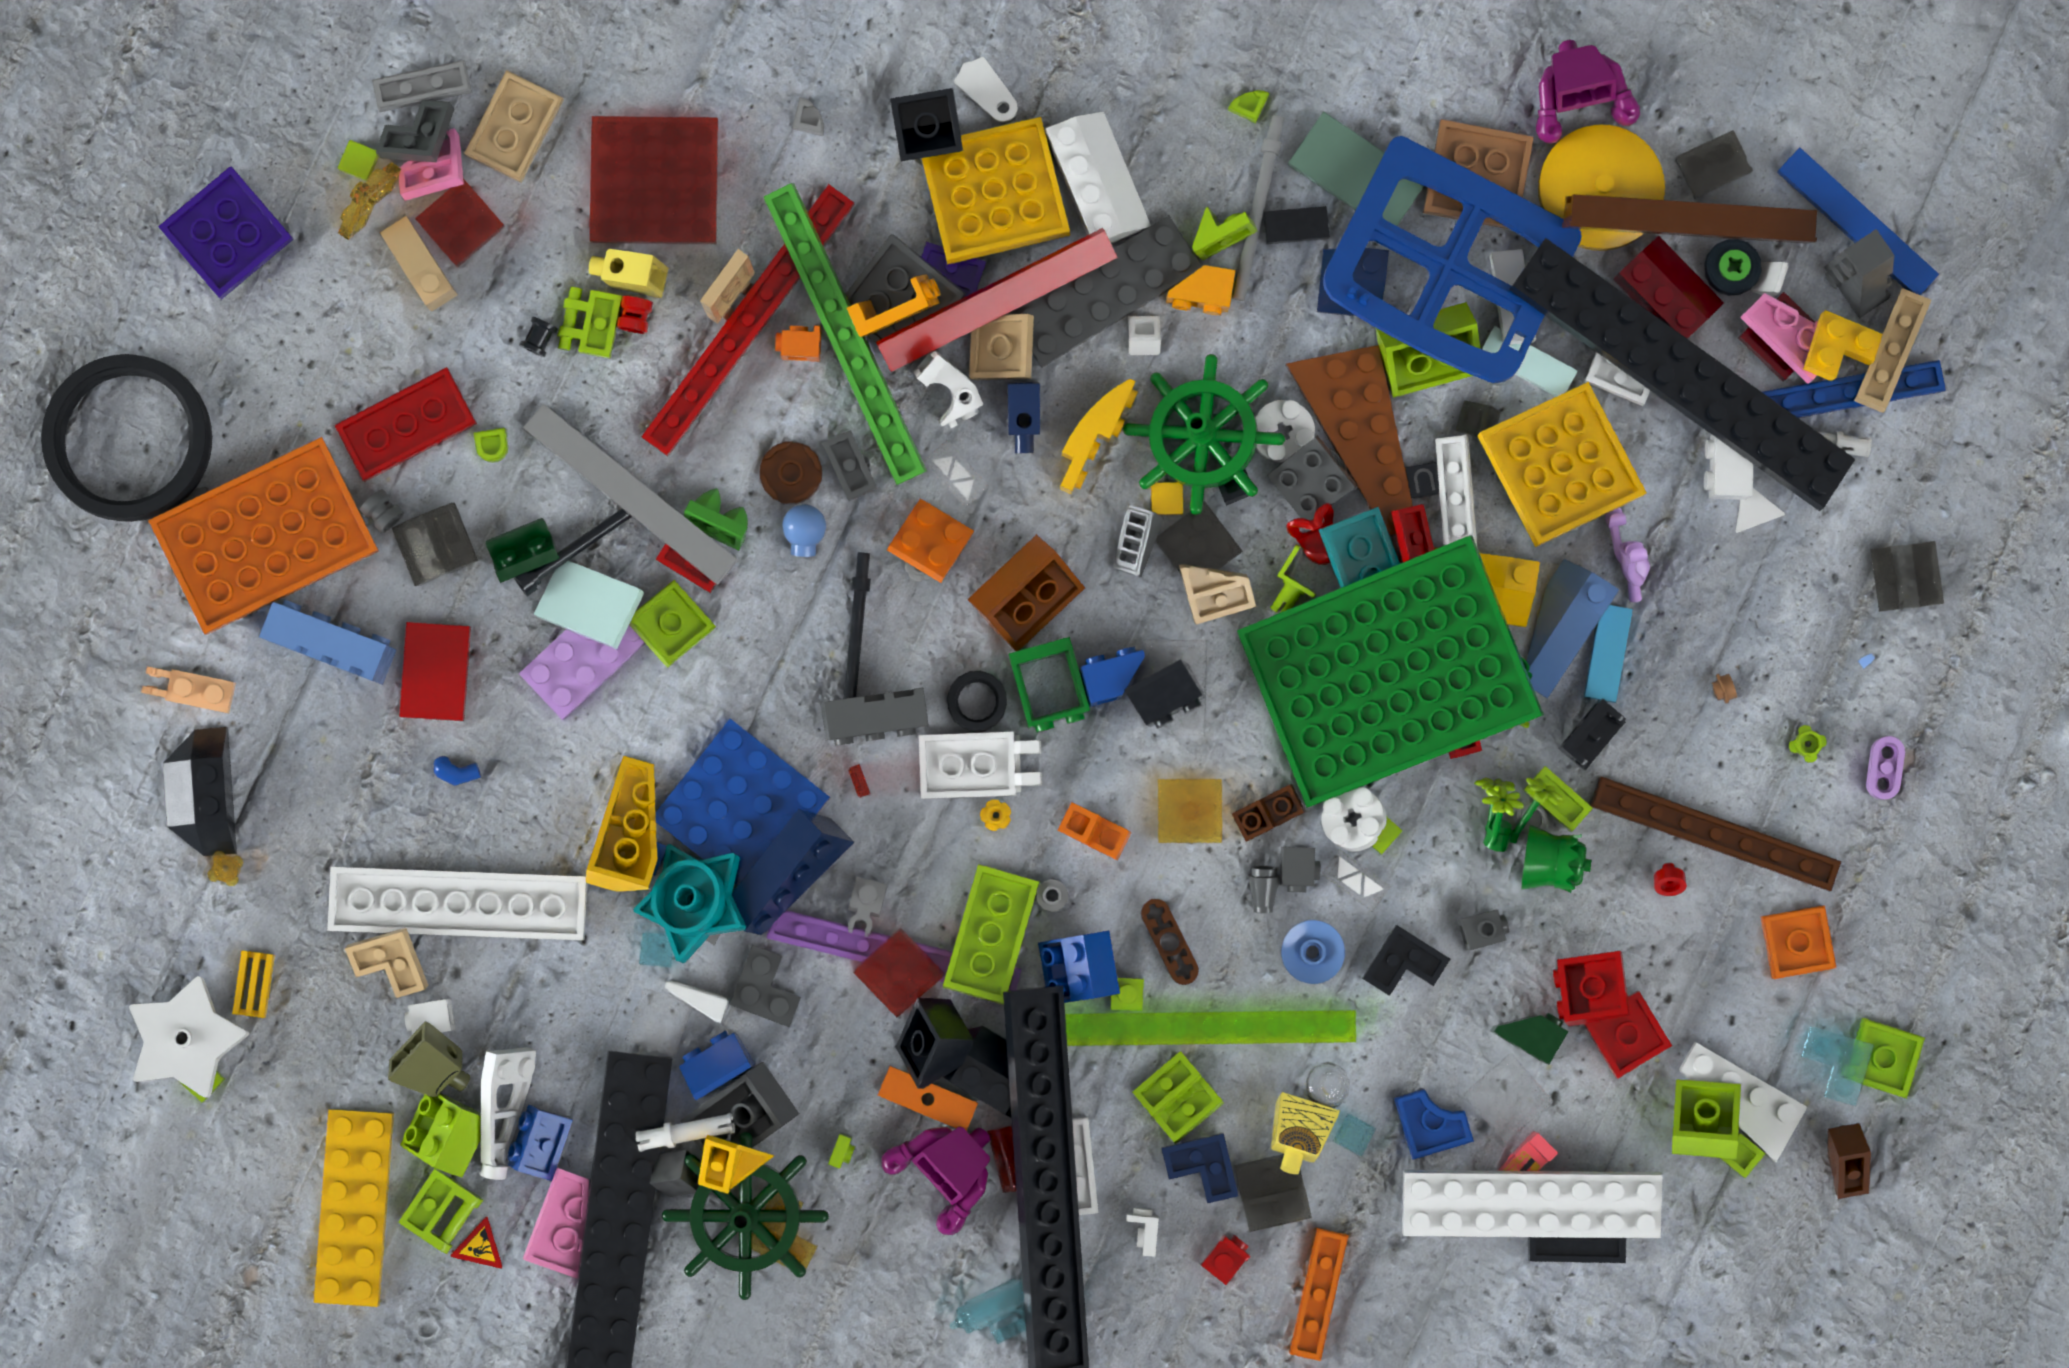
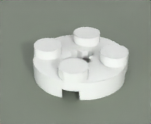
M1294 400L1273 401L1265 405L1256 416L1259 432H1276L1278 430L1277 425L1281 423L1285 427L1290 426L1292 430L1289 432V439L1285 440L1282 445L1257 444L1256 450L1258 453L1273 462L1283 463L1315 437V425L1310 413Z
M1364 787L1356 788L1324 801L1321 818L1326 836L1338 847L1354 852L1365 850L1374 845L1382 829L1384 830L1387 820L1386 811L1381 801ZM1352 812L1362 815V818L1357 820L1356 826L1346 822V819Z

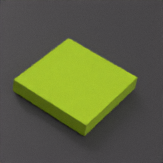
M675 580L637 609L629 624L667 668L716 628L713 622Z
M1862 1018L1843 1079L1907 1099L1925 1037Z

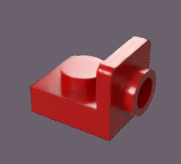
M1223 1235L1200 1265L1223 1284L1227 1285L1243 1263L1251 1257L1246 1252L1249 1246L1236 1235H1233L1231 1239Z

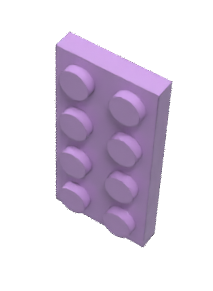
M630 625L618 649L566 629L529 663L519 675L564 720L646 643Z

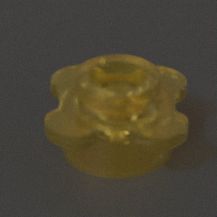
M223 851L215 852L212 856L214 861L212 869L207 873L209 880L212 882L219 880L226 882L228 886H235L239 882L238 876L244 864L243 859L237 855L234 857L227 856ZM224 866H228L227 872L223 871Z

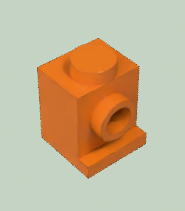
M814 325V332H809L806 326H790L789 330H782V333L776 332L775 351L781 352L782 360L820 362L821 327Z

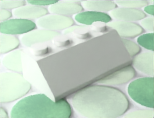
M1104 112L1075 116L1046 128L1047 141L1086 235L1103 228L1112 244L1142 232L1151 226Z

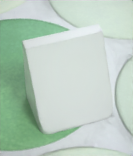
M1761 262L1762 271L1759 280L1751 288V291L1760 295L1766 293L1771 297H1775L1781 291L1788 263Z
M1128 316L1130 355L1160 354V316Z

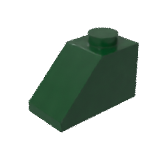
M1549 1013L1545 1017L1533 1015L1494 1025L1490 1032L1550 1065L1568 1034V1031L1562 1028L1564 1022Z

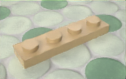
M1904 288L1901 289L1882 333L1875 361L1869 365L1854 400L1855 402L1879 412H1885L1929 308L1931 299Z

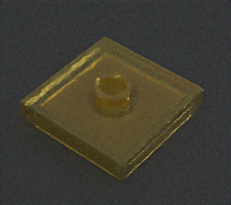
M1158 779V843H1222V779Z

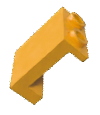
M927 274L911 278L910 281L916 292V298L879 315L876 314L871 300L847 307L859 337L874 334L940 304L937 297L941 296L936 281L933 278L929 279Z

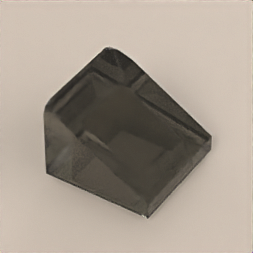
M1464 400L1455 430L1478 438L1477 435L1480 432L1498 424L1500 411L1490 405Z

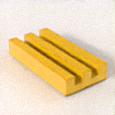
M241 950L232 1014L266 1018L275 960L274 954ZM249 958H253L246 1009H244L242 1004ZM262 959L266 960L259 1010H253L260 961Z

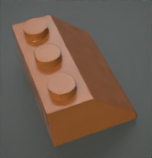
M1036 534L967 600L1016 652L1025 646L1085 587L1057 552Z

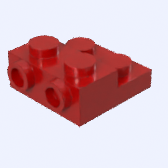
M1621 951L1557 959L1558 969L1553 970L1555 987L1561 990L1562 1000L1557 1001L1560 1020L1564 1019V1022L1570 1027L1599 1023L1602 1019L1630 1016Z

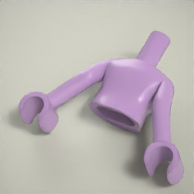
M1618 508L1605 514V521L1610 529L1614 554L1621 564V571L1627 580L1629 601L1639 602L1642 600L1640 586H1642L1649 573L1650 563L1647 550L1641 542L1627 541L1622 543L1619 526L1626 525V516L1622 513V509Z

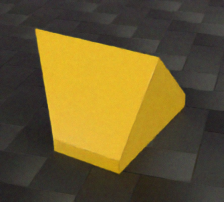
M707 1135L698 1185L728 1194L733 1187L773 1158L774 1155Z

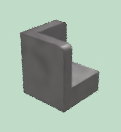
M687 1150L660 1154V1157L654 1164L650 1184L668 1197L696 1193L700 1186L698 1185L699 1178L685 1164L686 1156L691 1153Z

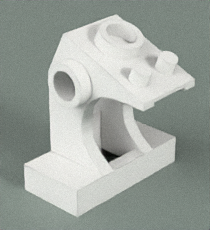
M937 350L928 353L914 369L913 373L916 378L926 387L932 383H941L951 390L952 401L949 408L938 420L940 425L945 426L949 424L953 428L958 425L956 419L961 417L962 420H967L980 412L978 408L983 405V402L975 384ZM968 392V396L965 399H959L961 393Z

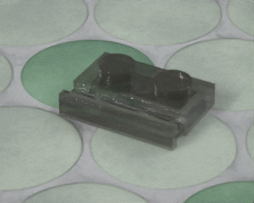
M1734 130L1682 153L1675 158L1688 187H1690L1694 199L1753 172Z

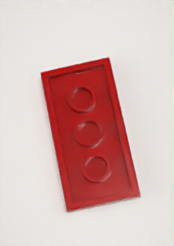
M446 367L334 426L362 480L366 482L476 425L477 422L450 370Z

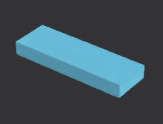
M1609 605L1596 625L1583 697L1596 700L1603 698L1607 702L1616 703L1633 609Z

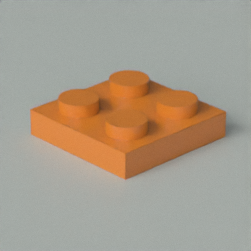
M920 498L889 544L887 551L942 583L972 537L974 530Z

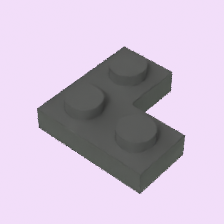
M422 100L413 127L384 126L376 153L382 159L437 162L454 107L450 102Z
M752 945L730 1005L790 1027L801 997L772 986L783 956Z

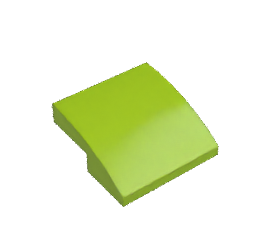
M1181 1051L1132 1092L1175 1144L1224 1104L1222 1099Z

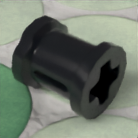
M532 317V326L525 341H521L519 346L545 358L547 354L545 352L546 346L552 334L557 333L558 328L539 318Z

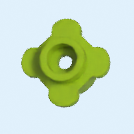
M1803 725L1799 727V734L1796 739L1790 741L1789 750L1792 753H1798L1803 756L1807 763H1812L1817 760V754L1821 751L1822 747L1826 746L1827 740L1824 735H1819L1812 731L1810 726ZM1806 741L1810 742L1809 747L1805 746Z

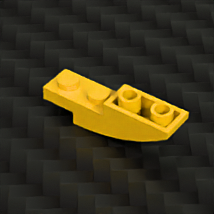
M1128 379L1113 388L1091 407L1078 423L1062 451L1061 456L1072 461L1061 483L1060 490L1072 495L1074 488L1081 489L1088 472L1083 470L1087 459L1094 460L1101 445L1096 442L1097 438L1108 443L1112 435L1118 438L1125 423V420L1120 418L1125 407L1131 409L1138 394V391L1133 389L1136 381Z

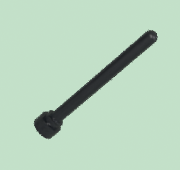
M620 509L559 551V559L529 572H524L514 577V580L528 597L538 590L537 586L541 584L540 580L632 516L623 509Z

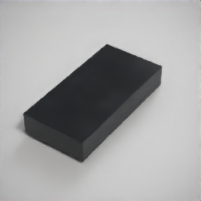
M1327 206L1265 211L1263 213L1266 245L1324 240L1330 237Z

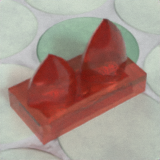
M1005 1126L988 1130L987 1133L990 1137V1145L1003 1193L1016 1192L1012 1127Z

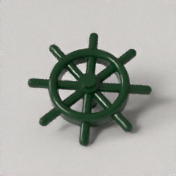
M743 1132L739 1137V1144L752 1148V1135L749 1132ZM693 1154L687 1155L685 1164L699 1178L701 1161ZM803 1155L796 1156L781 1172L767 1164H763L739 1183V1200L730 1191L726 1194L700 1185L693 1197L690 1209L664 1210L662 1219L666 1222H690L693 1237L701 1250L685 1266V1275L688 1277L695 1276L710 1260L725 1269L739 1272V1297L742 1300H748L751 1297L752 1271L764 1269L778 1260L796 1277H803L806 1274V1268L789 1251L797 1236L800 1223H825L829 1219V1214L826 1210H800L797 1194L789 1182L806 1165V1157ZM752 1176H756L767 1181L769 1184L752 1200ZM713 1192L729 1209H705L710 1193ZM779 1192L786 1210H763L762 1208ZM705 1222H730L713 1240L709 1236ZM762 1223H786L781 1239L778 1240ZM739 1232V1256H734L722 1250ZM752 1232L769 1249L767 1252L753 1257Z

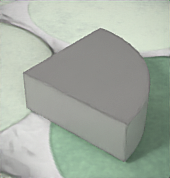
M799 97L792 126L793 130L824 136V123L820 112L810 101Z

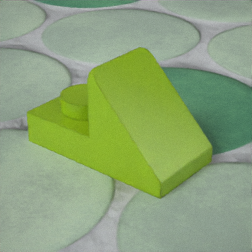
M1207 206L1192 248L1196 255L1204 261L1258 232L1246 212L1232 214L1220 225L1216 215Z

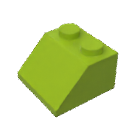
M1676 1079L1672 1154L1737 1159L1741 1084Z

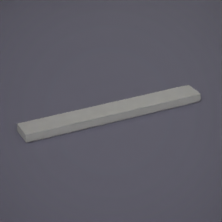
M545 404L538 409L523 427L527 433L716 585L723 580L738 562L733 555Z

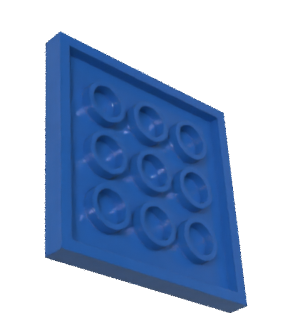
M729 719L655 812L656 823L703 860L729 853L739 855L740 862L734 883L738 886L798 809L818 814L830 796L736 722Z

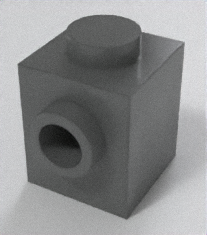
M1281 847L1280 886H1287V892L1306 893L1307 886L1312 887L1314 886V880H1320L1321 864L1320 861H1315V848Z
M1498 910L1458 919L1466 951L1507 941L1505 934L1509 933L1508 923L1505 915H1499Z

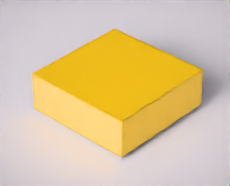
M1163 482L1152 485L1151 511L1158 515H1183V484L1179 482Z

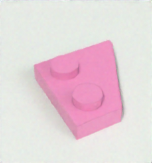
M455 128L447 131L448 138L442 144L437 162L407 161L398 168L400 195L405 201L464 184L460 136Z

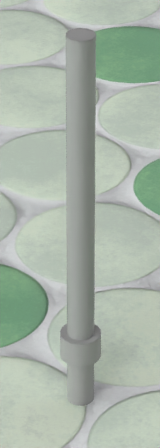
M1272 115L1267 138L1263 139L1261 152L1264 154L1250 213V218L1253 220L1258 232L1246 237L1232 296V299L1238 301L1245 300L1276 156L1280 154L1282 145L1279 139L1284 117Z

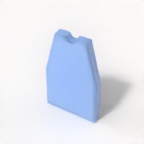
M1871 653L1862 657L1858 662L1864 669L1875 657Z

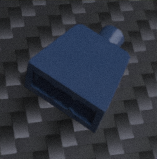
M1010 382L1008 383V435H1015V453H1034V435L1040 434V383ZM1021 413L1029 414V425L1020 426L1018 415Z

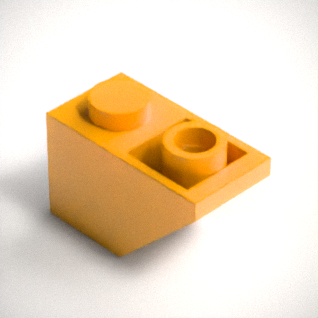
M1204 265L1170 289L1167 293L1166 303H1172V308L1177 310L1190 311L1191 307L1203 308V313L1221 316L1222 312H1228L1230 308L1235 270Z

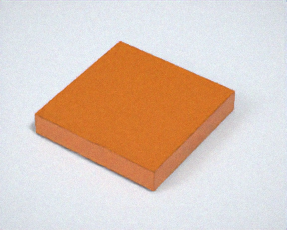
M1825 905L1760 916L1772 979L1837 968Z

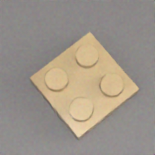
M1030 314L1003 315L972 331L969 379H1031L1034 316Z

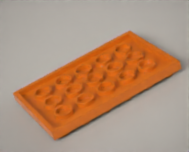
M322 437L148 520L205 635L379 552Z

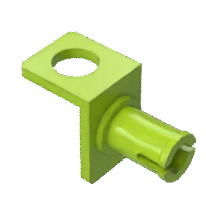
M1297 543L1277 574L1278 577L1283 579L1285 585L1270 606L1275 612H1278L1283 602H1286L1281 612L1293 608L1301 594L1304 595L1306 593L1312 598L1316 595L1314 590L1285 573L1300 549V545Z

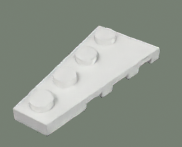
M1694 1042L1679 1071L1689 1080L1741 1084L1739 1128L1773 1162H1777L1807 1107Z

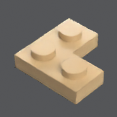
M407 928L348 944L345 948L356 978L385 969L396 998L423 991L429 986Z

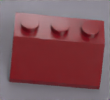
M1660 236L1656 237L1613 279L1632 300L1687 339L1724 304Z

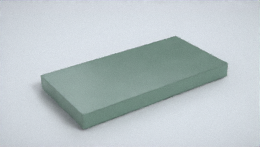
M1323 111L1288 162V166L1356 210L1385 152ZM1407 179L1400 180L1383 212V218L1398 226L1424 186Z

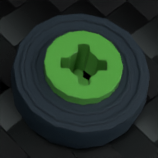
M1726 239L1716 244L1707 254L1704 263L1705 277L1709 285L1717 292L1727 296L1741 295L1749 291L1758 282L1762 271L1761 258L1757 250L1748 242L1739 239Z

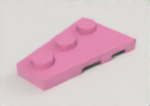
M1764 293L1740 318L1809 384L1817 375L1805 371L1803 368L1818 321L1814 323L1799 315L1798 310Z
M560 1168L556 1169L524 1253L523 1259L525 1261L577 1278L588 1202V1178Z

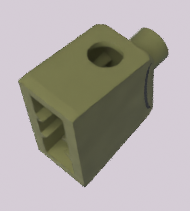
M427 1021L389 1059V1081L430 1097L438 1096L447 1085L460 1092L463 1091L470 1081V1075L461 1070L463 1056L461 1048Z

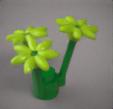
M1487 777L1475 781L1474 784L1482 786V789L1486 790L1488 797L1482 799V802L1490 805L1488 821L1485 827L1487 832L1483 841L1484 845L1497 852L1507 851L1509 843H1517L1521 831L1540 803L1543 804L1548 798L1553 804L1558 806L1559 801L1562 802L1563 800L1562 796L1554 792L1555 788L1553 786H1546L1542 779L1527 778L1526 781L1530 784L1528 789L1536 792L1533 796L1534 801L1515 829L1512 830L1511 823L1502 818L1505 812L1512 816L1514 814L1513 808H1524L1523 803L1517 800L1520 798V793H1507V791H1515V784L1510 781L1503 782L1500 778L1493 781Z

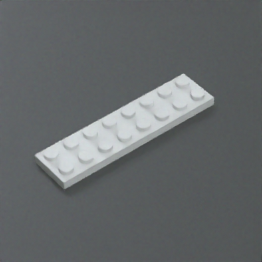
M331 867L327 931L389 933L407 928L408 934L585 940L586 876Z
M1403 1170V1236L1661 1238V1172Z

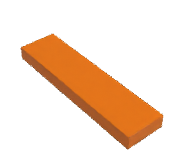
M1316 1227L1289 1350L1291 1355L1317 1361L1322 1359L1348 1234Z

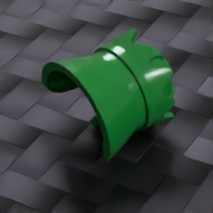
M1529 825L1521 890L1544 886H1553L1556 889L1570 893L1572 890H1575V886L1580 885L1583 881L1584 871L1590 872L1592 859H1585L1586 845L1578 842V838H1582V834H1561V836H1557Z

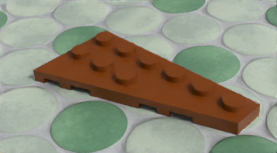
M1379 345L1286 363L1285 366L1298 384L1302 395L1317 417L1316 419L1336 453L1346 465L1350 477L1357 484L1358 489L1367 502L1368 508L1371 510L1379 507L1389 536L1396 535L1391 511L1411 507L1413 504Z

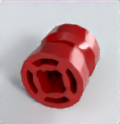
M623 296L621 301L623 312L622 316L618 318L616 328L631 333L647 334L649 327L647 316L652 312L653 302L639 297Z

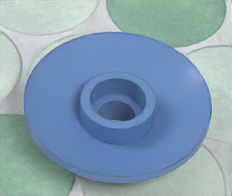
M1308 920L1295 925L1286 934L1281 947V957L1286 970L1295 979L1308 984H1319L1330 980L1339 972L1345 958V946L1342 937L1331 925L1318 920ZM1309 946H1315L1318 949V955L1315 958L1307 956L1306 950Z

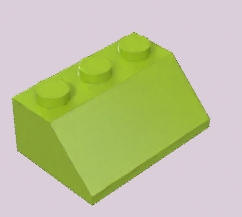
M1467 302L1440 309L1433 324L1434 329L1481 349L1477 322ZM1376 328L1383 367L1393 398L1473 376L1438 361Z

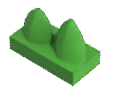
M717 488L703 493L695 502L690 500L685 509L684 517L709 537L739 551L745 541L748 528V518L744 507L734 508L724 515L720 514L721 499Z

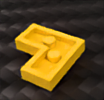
M1825 310L1820 314L1803 370L1833 381L1837 378L1844 355L1871 365L1875 361L1883 334Z

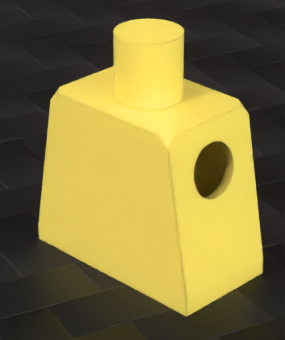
M608 249L605 258L591 257L589 274L601 276V280L610 287L662 298L669 268L655 256Z

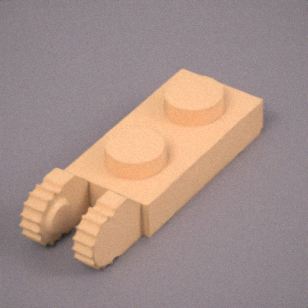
M147 666L146 674H149V676L169 678L168 688L166 691L147 685L142 686L141 693L163 697L166 701L229 714L236 686L235 682L174 669L167 671Z

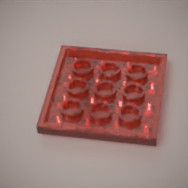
M592 116L590 243L717 244L718 117Z

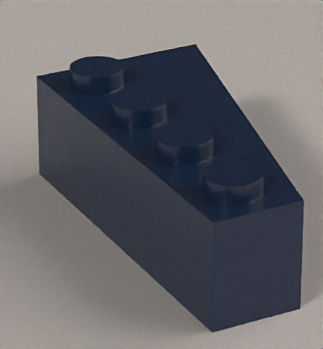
M798 809L733 891L732 896L746 925L745 932L762 935L769 930L773 923L854 843L831 818Z

